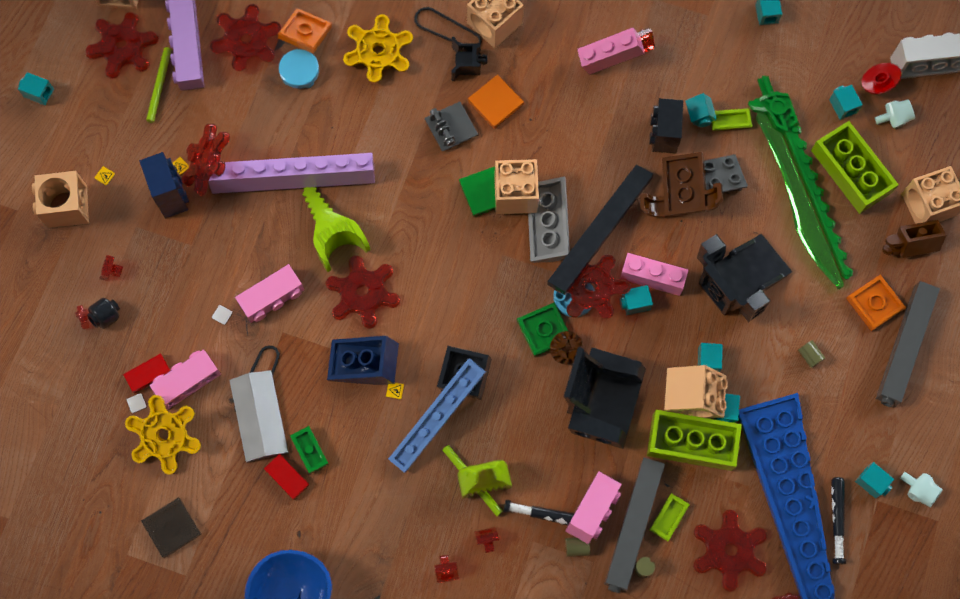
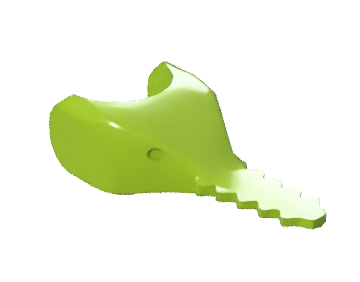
M316 187L304 188L302 195L306 197L305 202L309 203L308 208L312 209L310 213L314 215L313 219L316 221L313 243L327 272L332 270L329 258L331 253L339 246L352 244L360 247L366 253L371 251L369 243L359 225L354 220L333 212V209L329 208V204L324 203L325 199L320 198L321 193L316 192Z
M503 460L464 467L458 472L462 499L473 496L475 493H485L487 490L512 488L508 465Z

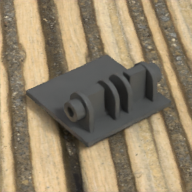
M457 102L442 110L434 108L430 111V116L424 118L442 152L478 135L461 102Z
M735 154L704 161L706 190L713 188L715 183H722L723 194L724 192L728 194L731 191H741L742 188L748 187Z

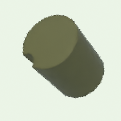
M813 340L798 349L810 368L815 367L826 359Z
M576 537L565 538L567 557L590 555V543L587 544Z
M642 557L634 565V572L640 578H647L655 570V563H652L648 557Z

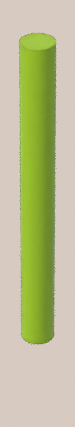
M164 47L146 118V121L154 123L172 52V49Z
M449 445L443 448L442 451L458 470L467 467ZM487 491L478 494L497 517L503 512Z

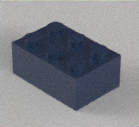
M164 152L139 160L151 196L165 219L188 211L186 203H189L186 191L183 189L180 174L177 172L175 165H173L171 158H166Z

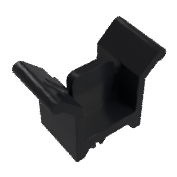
M452 37V49L456 52V66L451 70V80L455 81L459 75H480V64H487V54L480 55L481 43H459L456 37Z

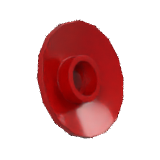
M893 63L877 64L868 69L861 80L862 87L871 94L888 92L900 82L902 77L901 69Z

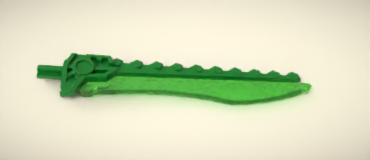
M764 75L757 79L762 97L749 101L748 106L753 112L757 113L755 119L760 125L782 173L791 204L795 229L814 262L837 289L840 290L844 286L841 276L845 280L853 276V270L844 264V261L847 260V253L838 247L841 244V237L832 231L835 228V221L827 216L830 206L821 200V197L824 196V190L815 184L818 180V174L809 167L812 165L813 159L804 153V150L807 149V143L798 136L801 134V127L799 126L800 123L788 93L774 92L769 76ZM783 136H784L785 139H786V142H787L788 147H789V149H790V152H791V154H792V156H793V159H794V161H795V164H796V166H797V168H798V171H799L800 176H801V178H802V181H803V183H804V185H805V188H806V190H807V193H808V195H809V198H810V200H811V202H812V205H813V207H814V210H815V212H816V215H817V217H818V219H819V222H820V224H821V227H822V229H823V231H824V234H825V236H826V239H827V241H828V244H827V242H826V240H825V237H824V235H823V232H822V230H821V228H820V225H819V223H818V220H817V218H816V215H815V213H814V211H813V208H812V206H811V203H810L809 198H808V196H807V194H806V191H805V189H804V186H803L802 181H801V179H800V177H799V174H798L797 169H796V167H795V165H794V162H793V160H792V157H791V155H790V152H789V150H788V148H787V145H786V143H785V140H784ZM835 261H836V263H837V265H838V268H839V270H840L841 276H840V274H839V271H838V269H837V266H836V264H835Z

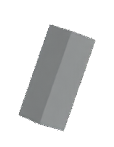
M565 177L538 182L539 202L537 213H528L530 260L532 263L556 262L565 258L570 252Z
M272 371L247 373L231 379L230 385L246 463L289 453Z

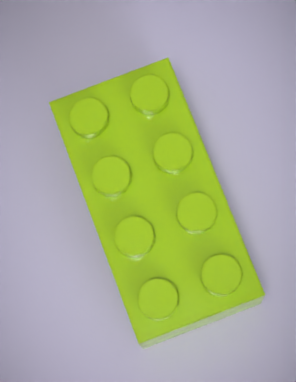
M850 121L817 140L811 149L812 153L859 214L892 194L899 185Z
M655 410L652 416L647 456L732 471L737 466L742 424Z

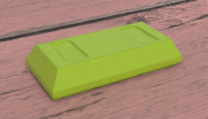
M750 108L715 111L717 120L711 122L712 131L752 128Z
M671 493L651 526L650 531L669 542L690 504Z

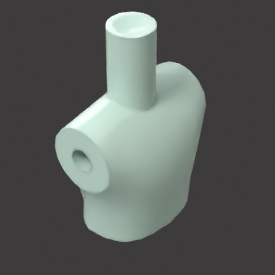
M907 99L887 103L885 105L887 113L875 117L877 125L890 121L893 129L914 120L915 114L910 100Z
M906 472L900 477L901 480L911 486L907 493L908 497L928 507L933 505L943 491L934 483L933 478L926 473H923L918 479H915Z

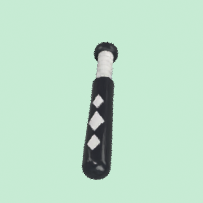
M834 477L831 479L833 537H835V558H833V564L845 565L846 559L843 554V537H845V480L842 477Z
M511 500L505 501L503 511L504 513H509V511L522 513L533 518L563 525H569L575 514L536 506L518 505L511 503Z

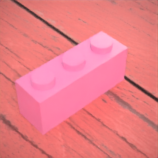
M634 28L577 49L581 65L589 75L645 54L641 37Z
M627 253L620 279L642 286L648 285L649 288L680 296L684 288L688 269Z
M288 264L235 298L252 323L265 318L266 314L271 310L276 311L280 309L284 302L289 299L298 298L302 291H304V288Z
M204 349L192 353L189 356L190 359L184 363L180 362L171 368L172 371L166 375H159L149 385L155 395H159L164 399L167 410L221 375Z
M599 471L569 523L566 532L587 544L590 543L592 538L597 539L603 529L599 526L601 521H607L612 512L609 509L611 503L616 504L622 494L618 492L622 484Z

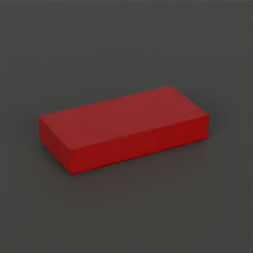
M160 353L123 375L135 394L152 384L156 377L162 374L166 375L171 370Z
M280 454L264 468L293 500L309 486Z

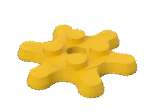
M383 14L375 18V25L371 30H363L357 25H352L347 30L348 36L356 41L357 47L354 51L347 52L343 57V61L350 67L357 64L367 66V79L372 83H377L381 79L382 70L385 68L394 67L399 72H405L409 68V61L400 55V49L413 41V35L406 30L397 34L392 33L388 28L389 18ZM376 46H382L384 48V50L378 54H376V52L373 51L374 47Z
M154 395L148 401L150 414L147 418L142 419L137 416H129L125 421L126 428L137 433L140 437V445L132 451L131 455L136 463H143L148 457L155 456L161 462L162 471L166 474H173L177 470L176 455L178 452L186 451L190 454H195L201 448L199 440L190 437L185 430L186 424L194 418V411L189 406H183L176 413L168 412L165 408L164 399L159 395ZM160 429L168 430L169 436L167 440L159 436Z

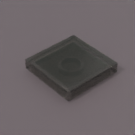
M179 497L141 520L162 558H166L202 535Z

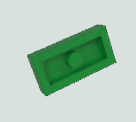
M310 426L290 435L309 474L329 465Z

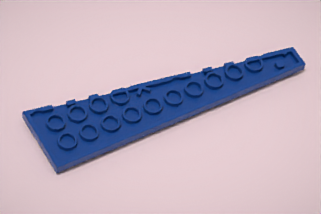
M798 393L739 409L738 418L740 424H742V430L800 598L835 599Z

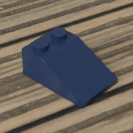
M388 336L333 339L327 380L372 385L395 384L399 343Z

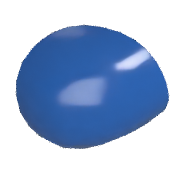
M280 550L267 555L254 567L246 583L245 599H330L332 591L330 574L320 560L306 552Z

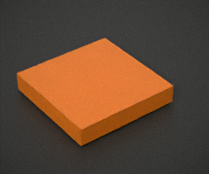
M296 8L278 33V39L314 54L332 28V23Z
M498 74L468 98L471 106L493 129L524 105V101Z
M881 274L846 298L871 332L906 308Z

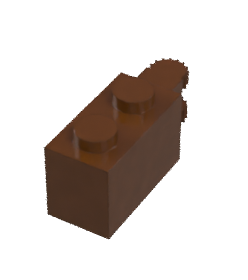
M939 220L900 226L897 234L886 238V244L883 246L882 251L888 256L900 254L901 258L938 252L941 250L947 235Z

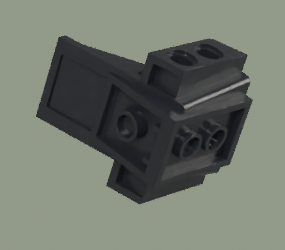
M716 234L700 245L697 259L703 265V272L699 285L724 316L730 311L738 309L749 323L762 314L770 303V299L764 291L791 274L792 270L762 234L733 249L725 258L726 245Z
M578 347L563 396L569 405L567 413L572 414L568 426L570 432L574 435L624 449L646 371L644 365L640 361L593 347L590 354H588L584 348Z

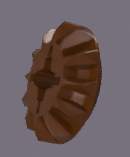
M571 331L558 333L550 344V353L553 359L565 365L574 363L578 347L583 348L582 340ZM568 342L574 349L569 350L566 355V352L559 348L565 347Z

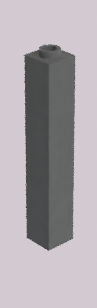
M919 281L913 288L875 398L880 400L881 404L888 407H896L903 400L940 288Z
M645 457L642 459L604 582V585L609 586L608 590L619 594L621 591L625 592L628 588L665 465Z

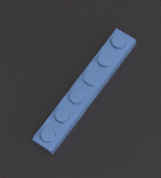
M468 359L388 459L401 471L407 472L485 375L486 371L471 359Z

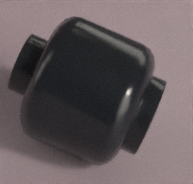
M101 298L89 306L87 317L95 328L105 329L119 319L118 311L120 307L113 299L110 301L107 298Z

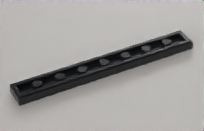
M637 164L634 166L547 281L548 286L564 295L568 292L652 180L653 173Z

